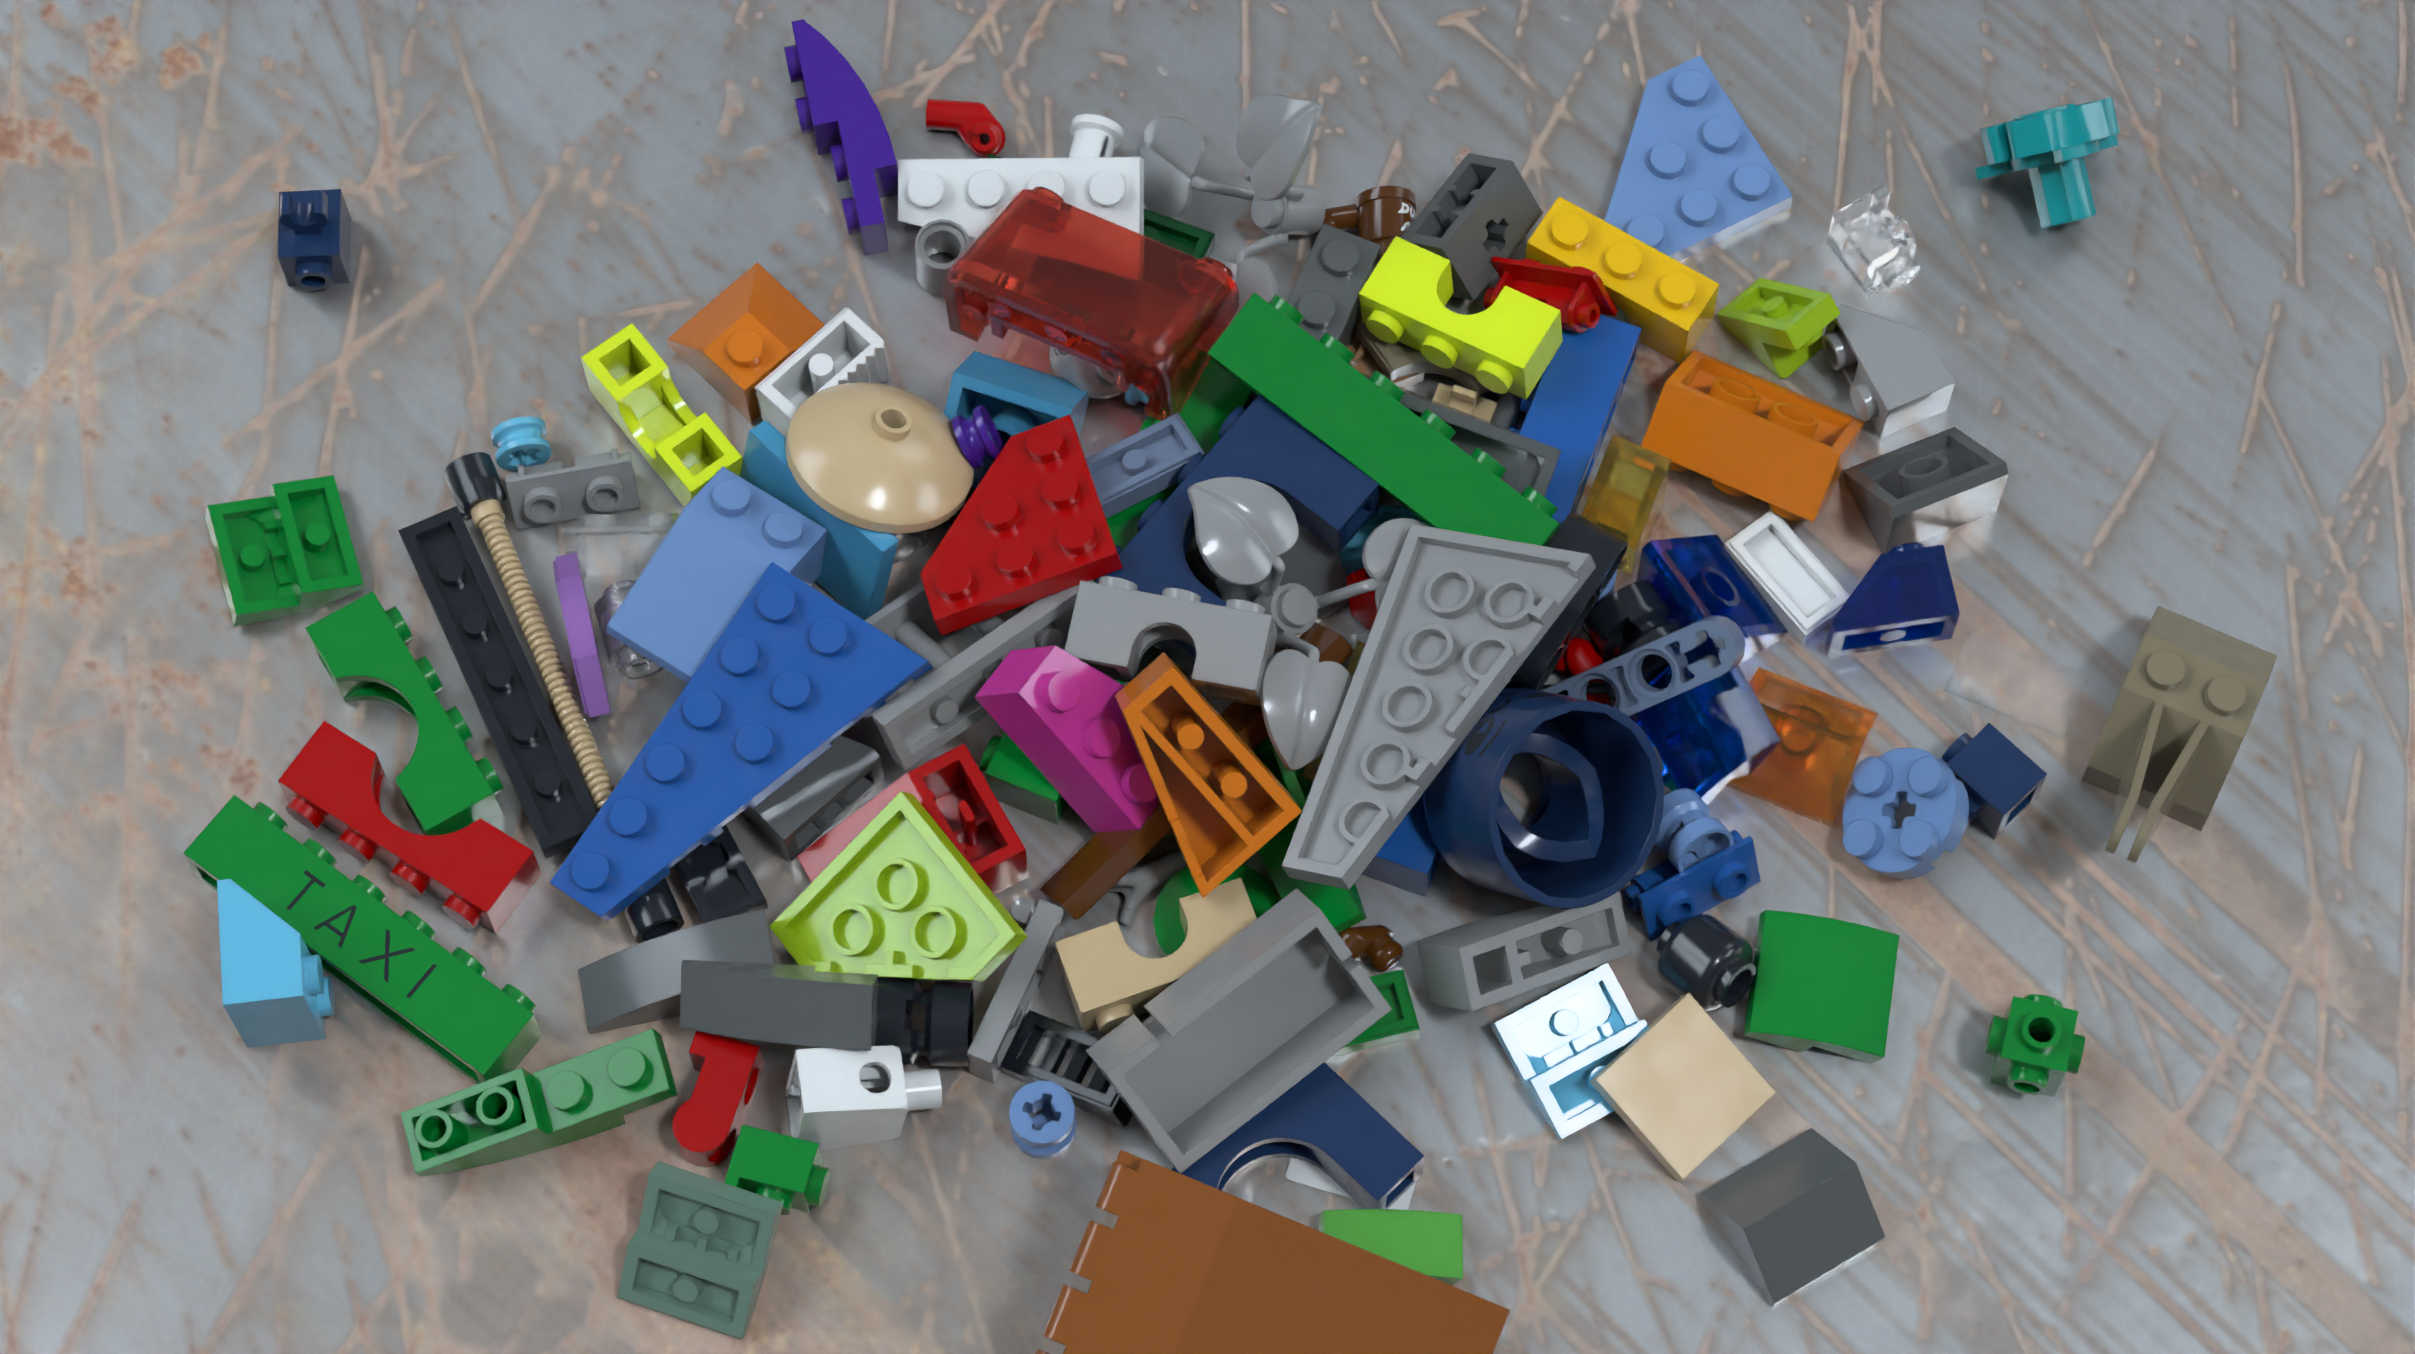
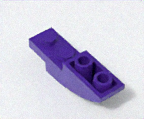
M804 19L792 21L795 45L784 47L791 83L803 81L806 97L795 99L802 135L814 133L818 155L831 153L837 183L849 180L852 197L841 199L848 235L860 233L865 256L887 252L889 248L880 198L898 195V165L888 131L866 86L846 58L826 37Z

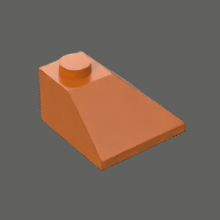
M757 262L667 339V344L752 424L761 415L757 400L758 396L755 394L757 391L754 387L825 325Z

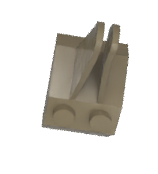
M2157 606L2081 779L2118 795L2110 838L2105 851L2111 854L2115 853L2136 803L2148 808V811L2126 859L2136 864L2142 849L2165 816L2202 831L2265 690L2277 655L2161 606Z

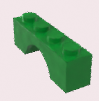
M372 591L305 628L317 656L345 703L363 700L389 703L405 711L418 724V737L414 753L407 766L395 781L407 808L423 835L449 834L467 827L480 818L491 824L503 817L495 796L504 790L497 773L486 756L475 762L465 745L474 739L468 725L456 706L446 711L435 695V693L444 689L427 657L423 656L415 661L405 644L414 638L396 606L385 611Z

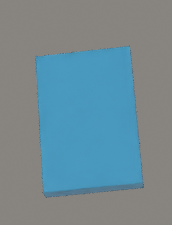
M766 420L762 421L748 432L740 477L827 529L821 575L817 578L816 582L847 610L866 620L882 609L897 550L898 538L892 533L872 531L847 523L817 505L802 490L791 473L785 452L786 437Z

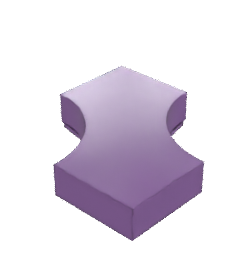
M575 552L555 557L556 561H553L555 582L584 712L589 715V718L611 713L608 688L578 554Z

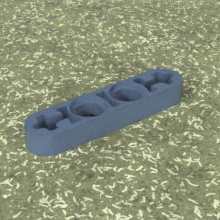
M1717 615L1706 617L1541 691L1587 700L1586 688L1592 679H1602L1611 684L1615 690L1616 704L1614 708L1630 716L1718 678L1739 665L1744 656L1746 646L1744 635L1738 625L1727 617ZM1705 631H1707L1711 639L1723 638L1726 649L1719 653L1721 663H1719L1715 655H1708L1688 665L1687 657L1684 653L1707 641ZM1675 641L1679 642L1680 648L1675 644ZM1647 655H1660L1670 664L1672 679L1667 688H1654L1647 684L1643 678L1641 667ZM1690 671L1694 674V677L1690 676Z

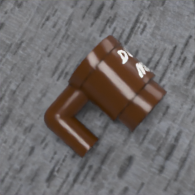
M1389 185L1367 189L1356 197L1355 204L1325 209L1323 223L1342 231L1359 228V237L1381 245V260L1395 236L1400 238L1415 220V194L1411 190L1400 186ZM1321 228L1316 232V238H1317V236H1318V234H1319Z

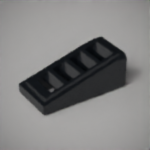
M1029 1010L1000 1065L1003 1072L1026 1083L1039 1080L1052 1081L1064 1087L1072 1097L1075 1106L1122 1127H1126L1133 1116L1132 1112L1098 1067L1088 1087L1081 1084L1093 1062L1086 1050L1102 1038ZM1045 1036L1054 1039L1040 1067L1031 1065ZM1071 1047L1076 1051L1062 1077L1056 1075Z

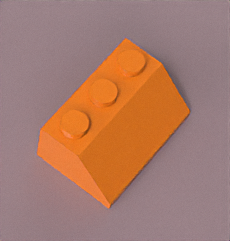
M1693 350L1666 380L1640 448L1655 454L1654 459L1666 468L1679 472H1687L1690 469L1711 478L1712 484L1722 492L1734 496H1746V494L1770 503L1769 508L1783 518L1793 521L1807 519L1814 522L1826 506L1861 434L1865 421L1697 350Z

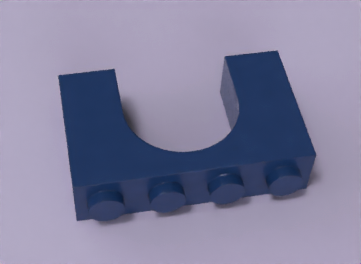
M1259 394L1247 409L1240 406L1227 417L1218 433V437L1221 439L1206 456L1198 453L1190 459L1178 477V484L1180 485L1165 502L1158 499L1147 508L1137 524L1139 532L1124 549L1116 546L1123 569L1104 576L1131 581L1138 586L1137 591L1162 595L1164 588H1178L1191 591L1201 596L1202 603L1225 607L1226 602L1206 588L1194 576L1186 561L1187 549L1195 533L1193 509L1187 492L1190 486L1201 481L1219 477H1242L1264 483L1275 489L1286 499L1299 524L1340 553L1379 508V484ZM1100 577L1095 581V583L1099 584ZM1176 639L1162 640L1153 644V646L1164 652L1170 659L1192 675L1196 660V650L1190 644Z
M1324 1062L1182 1173L1175 1167L1172 1168V1171L1224 1191L1229 1182L1238 1173L1256 1162L1271 1158H1294L1306 1161L1324 1171L1363 1209H1388L1422 1176L1424 1155Z

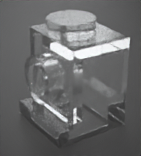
M1884 185L1834 213L1827 238V245L1869 298L1887 287L1892 291L1902 288L1913 280L1920 271V266L1914 260L1917 247L1915 235L1903 217L1899 215L1893 216L1888 210L1887 206L1891 193Z

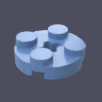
M1899 748L1888 751L1880 757H1866L1854 769L1852 775L1853 784L1848 791L1843 808V844L1846 851L1861 860L1870 869L1890 878L1903 880L1926 875L1936 868L1930 864L1937 860L1945 850L1952 853L1964 835L1969 816V799L1963 782L1955 778L1952 769L1949 768L1950 766L1945 761L1922 749ZM1907 800L1909 804L1916 806L1914 816L1904 818L1902 828H1898L1895 815L1900 805Z

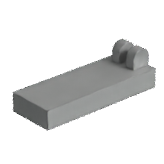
M1022 897L1016 899L1010 907L1011 916L1028 937L1016 948L967 1052L970 1074L993 1084L1001 1070L1000 1065L1017 1035L1056 953L1055 942L1062 940L1066 932V926L1059 924L1064 915V908L1042 899L1036 902Z

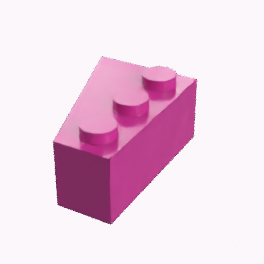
M1056 645L1011 650L975 695L977 701L1093 832L1139 830L1160 803L1115 698V695L1125 686Z

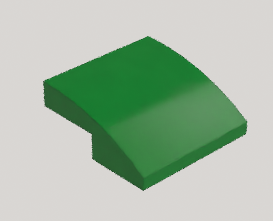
M334 475L272 484L270 496L207 505L205 519L234 627L281 618L316 608L363 589L364 583Z
M1765 910L1761 912L1753 960L1756 974L1749 990L1743 1035L1801 1053L1814 1046L1871 1064L1884 1058L1899 935L1832 918L1785 911Z

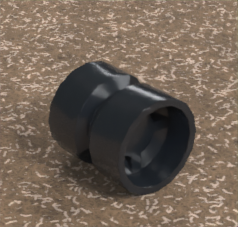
M1649 580L1631 583L1612 593L1589 613L1583 623L1584 631L1604 658H1615L1683 627L1678 622L1668 623L1671 610ZM1675 641V644L1680 648L1679 642ZM1697 647L1684 653L1687 657L1688 665L1700 659L1701 653ZM1655 654L1647 655L1644 658L1641 672L1647 684L1654 688H1667L1672 679L1671 666L1667 660Z
M879 980L877 1028L874 1046L894 1045L899 1047L903 1064L912 1065L920 1055H926L931 1065L969 1067L967 1052L973 1040L974 1022L973 983L935 981L930 990H923L917 980ZM926 1014L925 1032L912 1030V1015Z

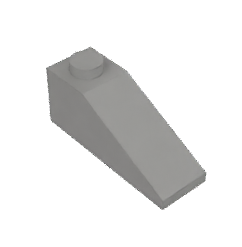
M1620 891L1603 901L1585 907L1558 908L1549 905L1469 922L1416 941L1429 1004L1470 1012L1632 954Z

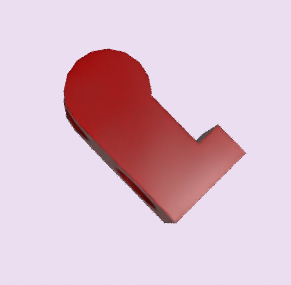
M696 1031L688 1053L694 1069L700 1071L691 1098L679 1106L676 1111L672 1129L679 1150L688 1162L698 1167H712L726 1160L733 1151L765 1063L759 1046L723 1035Z

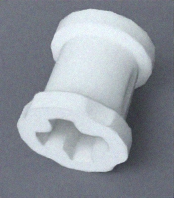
M1096 114L1077 115L1072 119L1069 130L1074 138L1068 158L1112 157L1114 148L1122 144L1125 132L1118 123L1107 117Z

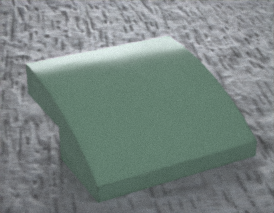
M658 1161L648 1176L638 1230L628 1242L617 1298L743 1339L747 1333L763 1284L783 1202Z

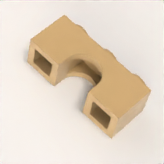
M1238 878L1218 885L1204 898L1198 892L1179 899L1180 922L1186 938L1181 947L1169 956L1153 959L1135 953L1126 944L1117 921L1055 942L1057 964L1082 1031L1090 1032L1099 1029L1100 1033H1109L1134 1014L1136 1016L1147 1012L1144 1005L1255 921L1257 917L1242 879Z

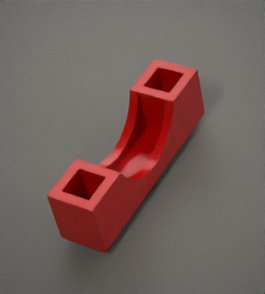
M323 721L278 780L288 802L285 808L286 811L296 821L310 830L317 831L322 825L340 837L337 840L338 844L357 860L369 864L374 858L392 869L389 873L391 878L408 892L421 897L427 891L444 902L442 909L462 926L473 930L479 924L497 935L542 874L534 851L481 818L456 832L435 836L419 835L398 827L382 813L381 800L386 775L376 752L326 721Z

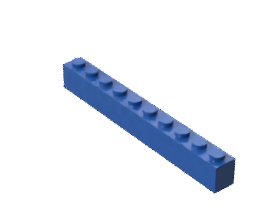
M1601 314L1596 327L1588 328L1583 333L1562 329V344L1527 400L1522 398L1520 410L1527 412L1521 430L1512 427L1509 429L1562 450L1545 497L1558 508L1552 518L1560 526L1571 512L1576 513L1638 353L1642 328ZM1423 794L1361 875L1426 897L1441 855L1436 849L1427 827Z

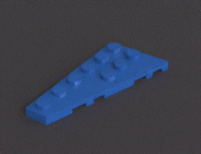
M771 562L550 883L609 922L637 898L668 876L673 865L701 843L704 846L724 832L722 829L724 825L750 806L752 809L830 749L833 746L834 739L865 716L868 719L873 712L886 704L885 699L911 679L914 681L918 680L933 668L932 665L920 655Z

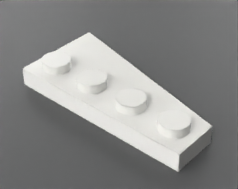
M1141 157L898 159V221L922 228L931 221L939 219L951 220L961 225L968 236L1037 254L1040 257L1143 282L1144 159Z

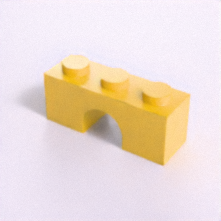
M1558 196L1527 242L1525 258L1536 260L1541 264L1567 268L1581 266L1596 272L1603 281V286L1612 302L1624 312L1630 324L1642 328L1640 342L1679 364L1688 357L1713 319L1720 284Z

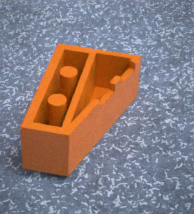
M1164 652L1115 695L1193 881L1202 898H1204L1297 817L1302 810L1289 791Z

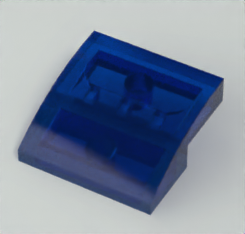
M1707 637V641L1687 651L1684 655L1687 657L1688 665L1708 655H1715L1719 663H1721L1719 653L1726 649V644L1722 637L1717 639ZM1669 665L1656 676L1649 685L1659 689L1667 688L1672 679L1671 666ZM1739 665L1718 678L1629 716L1644 731L1652 746L1658 749L1664 765L1662 772L1664 785L1669 787L1672 792L1684 788L1694 790L1707 805L1731 779L1752 774L1781 742ZM1690 671V676L1694 677V674Z

